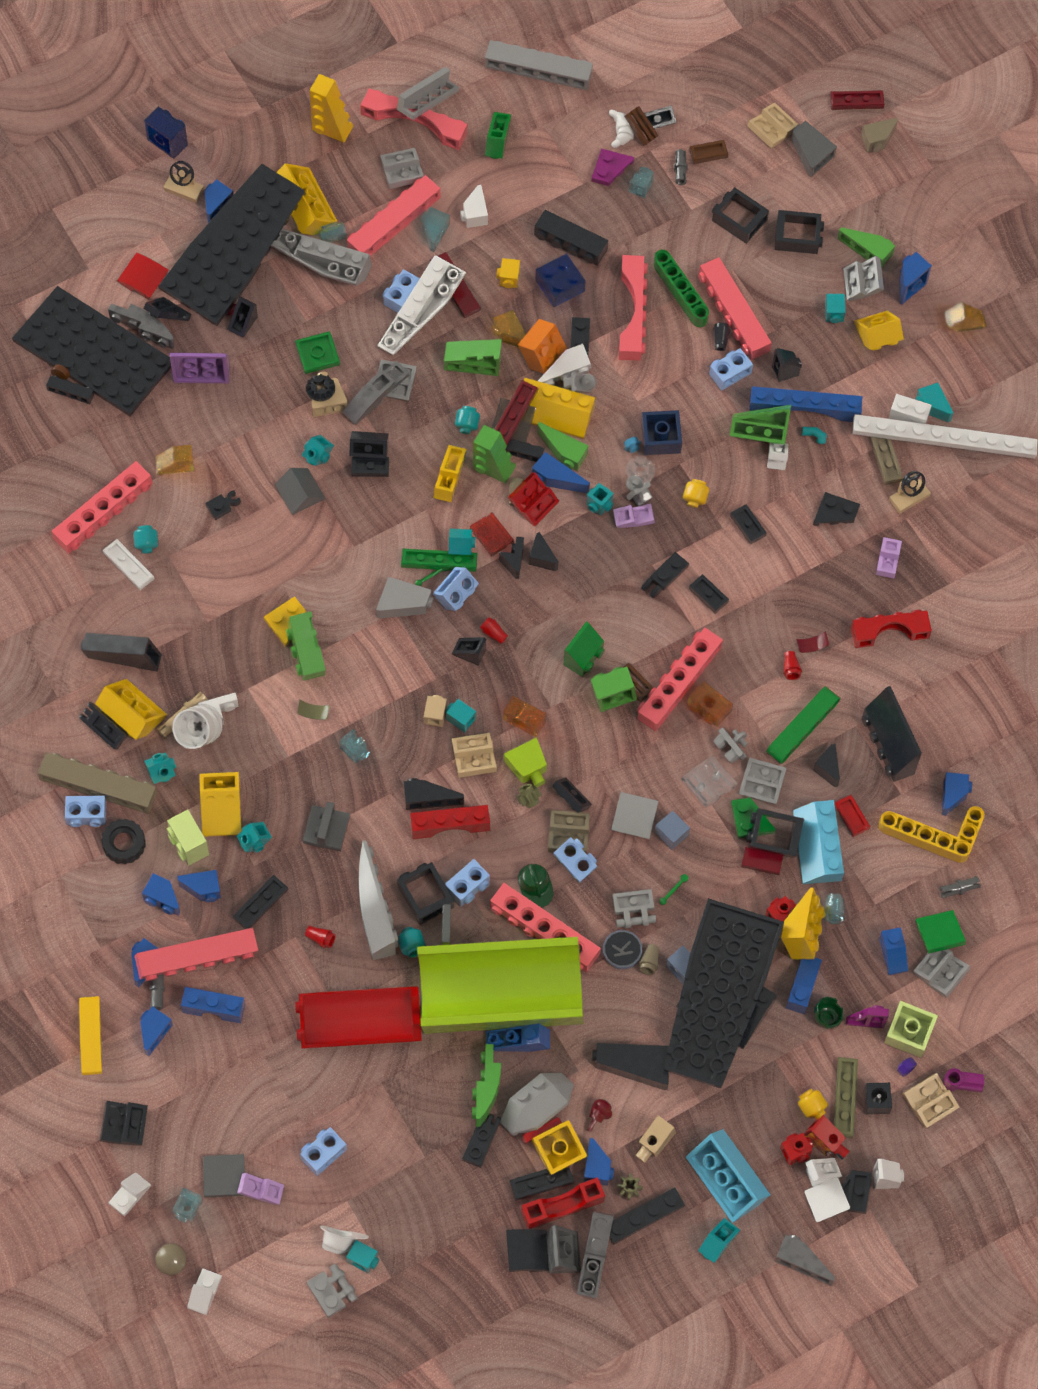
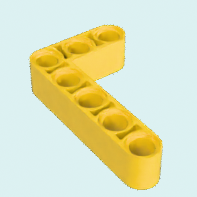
M978 806L969 808L958 837L892 811H886L881 815L878 827L886 835L955 862L963 863L967 861L985 814L982 808ZM975 815L979 820H973L970 816ZM885 820H889V821H891L893 824H892V825H886V824L884 823V821H885ZM907 827L911 832H904L902 828ZM964 832L971 833L972 837L965 836ZM925 834L929 839H922L920 835ZM939 842H945L947 847H942ZM957 849H963L966 853L960 854Z

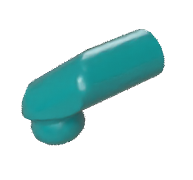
M802 427V436L817 437L816 442L818 444L826 443L827 434L818 427Z

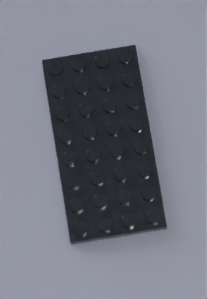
M59 286L51 292L12 338L13 342L50 366L54 367V365L59 364L66 367L70 372L69 378L84 387L92 388L95 395L128 416L135 412L171 369L169 356Z

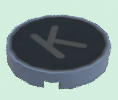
M618 930L611 933L603 944V956L606 962L616 969L634 967L642 955V944L639 938L634 933L626 930Z

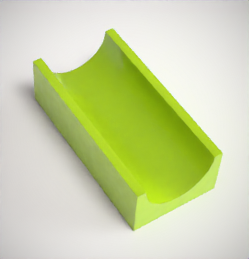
M578 937L417 947L422 992L421 1027L424 1034L497 1030L538 1023L545 1027L584 1024Z

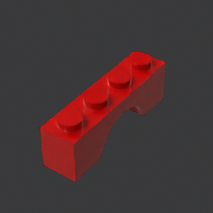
M918 609L910 613L896 612L887 616L880 614L872 618H856L852 621L851 625L855 648L874 646L877 636L886 630L901 631L907 635L910 641L929 639L932 629L928 611Z
M488 805L410 813L413 839L431 838L437 833L455 829L466 830L470 833L490 831Z
M597 1177L577 1185L574 1189L562 1195L548 1199L540 1198L521 1205V1213L527 1228L533 1229L601 1204L605 1201V1194Z

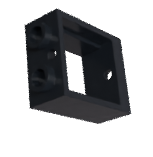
M734 187L731 192L728 191L724 195L723 201L720 204L717 203L712 209V221L747 244L768 220L769 210ZM733 200L756 214L745 228L723 213Z
M778 210L774 250L818 254L819 247L822 248L823 237H820V232L824 231V221H821L822 214ZM785 222L816 225L814 241L783 238Z
M761 808L756 809L755 812H752L750 823L753 824L752 830L748 831L746 842L749 843L748 848L780 854L790 858L796 857L804 818ZM762 815L793 822L787 849L756 843Z
M432 862L429 864L423 863L416 868L417 870L411 873L405 872L397 879V886L419 925L443 914L444 904H451V909L454 908V900ZM431 873L444 898L420 910L406 885Z

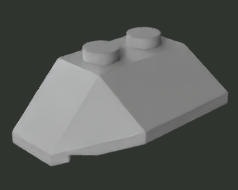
M540 1073L509 1099L500 1124L512 1136L518 1135V1133L538 1130L569 1105L574 1084L562 1073Z

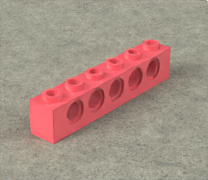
M135 461L51 531L53 539L68 554L72 550H77L84 540L91 538L95 531L100 527L106 526L114 515H119L125 506L133 503L142 492L150 489L153 484L151 475ZM132 483H133V484H136V485L133 486V487H129V486H128L129 484H132ZM116 495H121L120 498H114ZM101 507H108L106 510H100ZM89 518L93 519L91 522H86ZM74 530H78V531H79V532L76 533V534L71 533V532L74 531Z
M705 627L701 632L698 631L694 635L693 643L683 649L682 657L672 663L671 671L661 677L660 685L657 689L654 687L650 691L649 699L646 703L642 702L637 709V719L655 732L722 648L723 639ZM702 648L705 652H698L696 649ZM692 662L694 666H687L685 663ZM680 676L683 678V680L679 681L676 680L674 677ZM669 690L672 694L667 695L663 691ZM658 704L661 706V708L655 709L652 707V705Z
M503 883L490 900V908L493 913L507 918V921L512 926L520 927L530 938L578 937L579 949L581 950L580 968L586 973L599 957L600 947L507 884ZM513 904L517 908L515 910H509L507 906ZM525 915H530L533 919L531 921H525L523 917ZM541 926H546L549 928V930L547 932H542L539 930V928Z

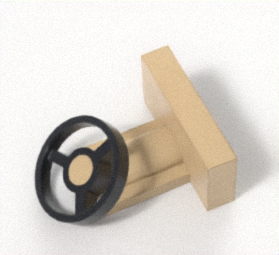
M185 161L175 162L170 167V176L163 187L164 191L197 203L204 190V185L195 182L194 170L189 163ZM177 164H184V165H186L188 168L183 167V166H180V165H177ZM173 167L176 168L177 175L173 174Z
M919 471L907 473L900 482L898 492L889 498V501L899 514L931 495L925 486V477Z

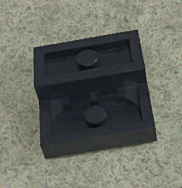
M106 1101L100 1142L142 1146L148 1105Z
M506 1230L509 1272L529 1271L531 1273L549 1271L547 1230Z

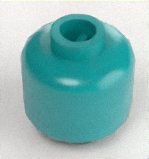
M462 406L461 409L457 410L455 427L460 429L459 432L463 434H470L471 431H476L479 426L480 413L474 407Z
M151 525L138 526L137 530L134 531V547L137 550H141L142 554L152 553V549L158 547V532Z
M407 927L398 936V943L402 954L410 958L418 956L417 947L426 946L422 932L419 929Z

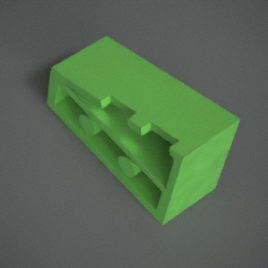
M502 339L447 342L444 370L499 376Z
M791 405L733 414L730 436L785 445Z
M311 611L290 616L288 629L285 630L288 641L291 640L293 647H290L292 657L296 658L298 662L295 665L297 674L302 676L303 681L325 676L326 672L321 648L316 638L317 632L311 620L313 617Z

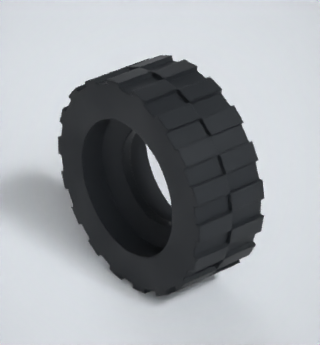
M118 819L115 822H111L109 826H106L105 831L102 833L103 838H101L103 850L111 861H115L117 864L133 863L136 859L140 858L141 854L143 855L146 840L143 830L135 821ZM120 833H128L133 837V845L127 850H119L114 845V839Z

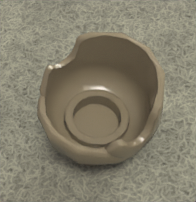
M169 1243L163 1245L156 1254V1266L164 1274H178L186 1265L187 1254L178 1244Z

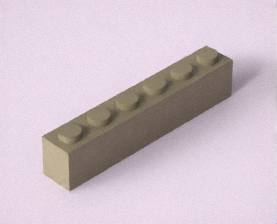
M46 753L38 771L41 781L89 796H105L108 802L147 814L150 813L157 796L156 787L148 781L139 782L128 775L123 777L112 770L104 771L93 764L85 765L77 759L71 758L69 760L63 758L58 753Z

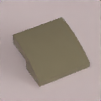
M551 810L548 852H555L571 837L573 840L577 838L583 844L584 848L582 850L587 854L590 813ZM567 847L564 850L565 853L576 854V850L573 847Z

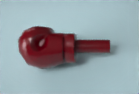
M604 1099L595 1100L589 1115L592 1121L587 1131L591 1132L596 1122L602 1123L603 1120L612 1117V1106L608 1101Z

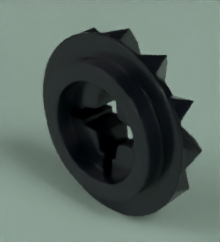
M321 373L317 376L313 375L306 384L307 395L311 399L320 402L330 399L335 393L334 380L328 375L325 376ZM324 383V389L321 388L317 391V385L320 386Z

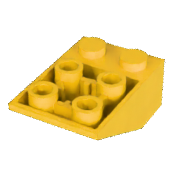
M239 772L200 774L203 836L238 835L242 832Z
M810 888L784 921L781 938L791 959H815V953L819 950L818 937L822 933L821 920L825 916V909L821 905L820 898L816 895L814 888Z

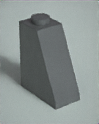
M806 120L793 129V145L808 176L812 177L835 157L837 146Z

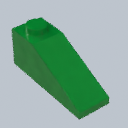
M494 112L487 135L485 156L492 159H503L512 114Z

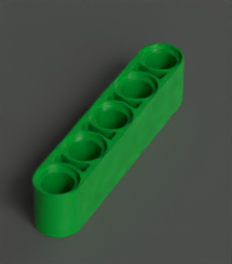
M658 250L654 256V269L693 325L699 328L706 326L709 318L708 307L667 250Z
M827 686L823 687L770 744L766 753L780 764H783L836 707L841 698Z

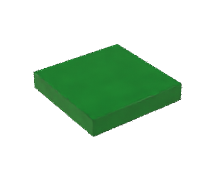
M330 331L295 340L305 374L340 365Z
M954 910L916 919L915 923L928 954L966 945L965 937Z

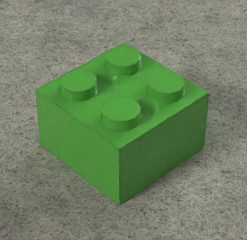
M617 667L612 672L607 674L600 673L591 679L593 692L601 712L637 700L635 687L627 667Z

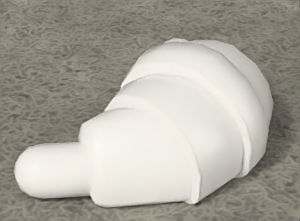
M610 110L609 115L616 122L617 133L616 140L612 142L611 146L617 148L632 140L635 132L625 119V113Z

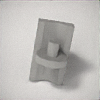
M571 372V377L563 378L564 388H572V391L590 393L597 383L596 377L587 373Z
M633 475L626 481V487L631 491L626 498L628 501L633 499L638 507L652 498L648 490L651 484L647 481L642 485L641 478Z
M723 727L718 730L720 734L713 742L720 750L727 744L732 747V749L724 754L729 762L734 763L740 758L744 760L747 755L738 744L740 743L742 747L748 744L744 740L747 737V733L745 731L739 733L735 729L732 731L735 737L732 738Z

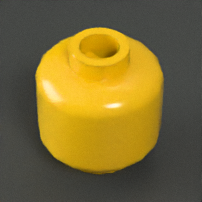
M692 479V481L686 484L683 499L688 502V506L698 508L699 505L706 504L710 491L709 487L706 486V482Z
M811 1088L799 1096L798 1106L807 1118L815 1117V1119H818L826 1114L824 1110L827 1108L828 1103L819 1090Z

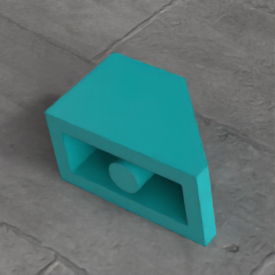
M937 382L918 389L915 400L932 405L929 415L945 422H951L953 411L939 383Z
M723 1218L708 1234L698 1251L707 1260L715 1263L738 1235L740 1229Z

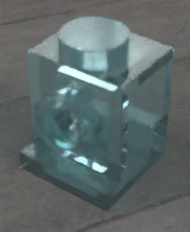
M641 167L639 172H635L632 180H630L628 192L645 198L653 183L654 171L647 167Z
M354 729L339 741L340 749L355 763L359 760H364L369 755L366 742L361 737H356Z
M183 1188L172 1209L173 1213L176 1214L175 1218L184 1223L187 1220L192 1222L200 1204L203 1202L202 1196ZM185 1206L191 1207L189 1211L183 1210Z

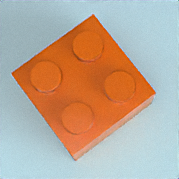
M538 319L518 344L529 369L545 374L567 350L556 324L542 319Z

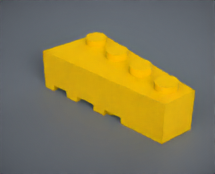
M318 74L309 90L312 130L344 143L354 126L348 120L350 116L344 110L345 104L340 99L341 93L336 81Z

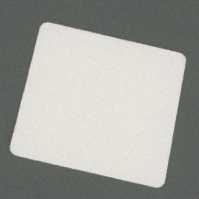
M837 1177L805 1190V1195L816 1222L850 1209Z

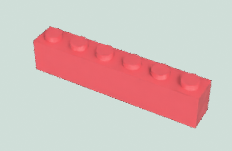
M426 175L421 179H417L412 187L404 190L395 201L389 202L383 211L377 212L372 220L365 222L356 233H352L347 239V248L367 253L371 256L441 198V188Z
M720 257L700 265L699 280L707 287V293L710 298L713 297L717 310L724 315L725 323L729 324L732 328L733 336L741 343V348L745 355H748L750 360H753L770 352L772 344Z
M249 928L140 952L135 955L139 978L151 981L158 979L157 975L165 974V977L176 975L177 971L184 970L185 973L195 971L196 967L202 965L204 968L216 966L215 963L223 961V964L234 962V958L242 957V960L254 957L253 954L258 952L254 930Z

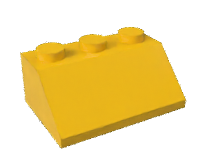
M128 679L105 686L95 702L105 714L111 717L117 725L121 726L135 740L147 736L168 715Z

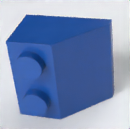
M918 252L908 255L902 262L903 266L899 279V303L901 305L928 283L932 265Z

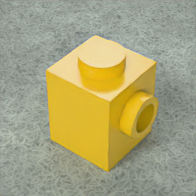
M502 258L501 268H497L496 279H499V286L505 288L518 287L520 260Z

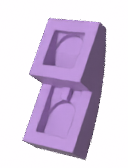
M651 503L634 508L629 505L613 509L617 528L637 527L655 523Z
M883 537L876 575L895 578L902 541Z
M243 1173L237 1193L256 1200L279 1205L284 1185L270 1179H261L248 1173Z

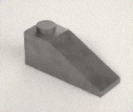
M785 1235L775 1262L832 1286L835 1277L812 1250L801 1241L802 1239L795 1235Z

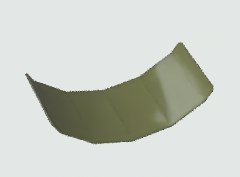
M299 699L297 713L306 718L325 720L328 718L330 705H313Z

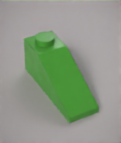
M842 227L839 229L837 238L839 241L866 260L874 256L879 257L881 268L894 254L895 245L889 239Z
M539 422L537 434L555 457L571 470L578 471L588 455V445Z

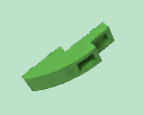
M485 1044V1051H481V1063H485V1070H481V1081H477V1088H473L472 1100L476 1101V1107H472V1119H476V1127H480L486 1120L499 1091L501 1063H493L494 1044Z

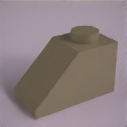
M897 118L863 125L861 137L867 153L879 152L885 149L896 131Z

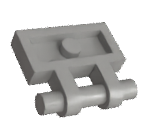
M652 889L612 895L615 915L623 914L624 919L616 920L617 928H631L633 925L641 924L642 926H649V923H656V915L648 916L647 911L654 910L655 908ZM641 912V917L630 918V913Z
M337 1264L330 1267L333 1273L331 1277L328 1278L323 1271L307 1281L308 1287L328 1318L346 1308L343 1299L348 1297L351 1303L358 1299L354 1293V1287L349 1285L345 1278L346 1274L342 1269H339ZM337 1281L343 1289L339 1293L333 1286Z

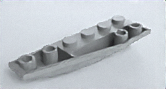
M284 229L280 231L277 241H274L271 247L324 277L355 286L366 280L372 267L370 255Z
M365 840L362 841L359 864L360 908L373 960L396 955L398 936L396 929L393 928L391 911H389L387 901L382 896V893H384L382 883L378 882L377 879L379 872L377 864H373L372 861L374 857L372 846L368 847Z

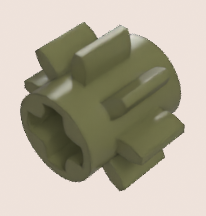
M526 784L519 788L520 794L516 798L519 804L531 808L539 803L538 797L542 796V794L535 785Z
M632 1174L628 1178L622 1176L621 1181L623 1184H617V1188L622 1189L620 1197L625 1195L628 1201L633 1196L638 1198L637 1190L641 1191L643 1189V1186L638 1185L640 1178L635 1179L632 1177ZM627 1185H628V1186L633 1185L634 1187H633V1190H632L631 1188H629V1189L627 1190V1189H626V1186H627Z

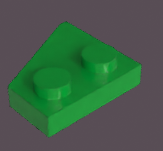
M751 797L731 800L738 839L746 838L748 831L752 830L753 824L750 823L752 812L759 808ZM762 815L758 836L774 834L776 831L775 827L766 816Z

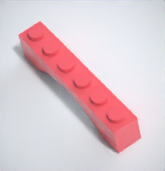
M369 88L360 105L361 115L377 121L387 118L412 120L397 110L399 98L386 95L379 90ZM408 109L411 112L417 111V109ZM431 110L412 120L430 129L443 145L456 150H460L467 135L466 123Z
M622 255L621 280L632 295L635 312L627 328L620 334L619 360L641 361V354H645V343H642V338L646 336V327H642V322H646V311H643V306H646L647 295H643V290H647V279H644V274H647L648 263H644V256Z

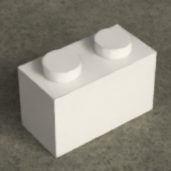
M896 394L889 419L926 424L932 405Z

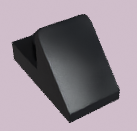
M516 537V543H512L511 553L499 552L500 562L515 579L520 577L524 537Z

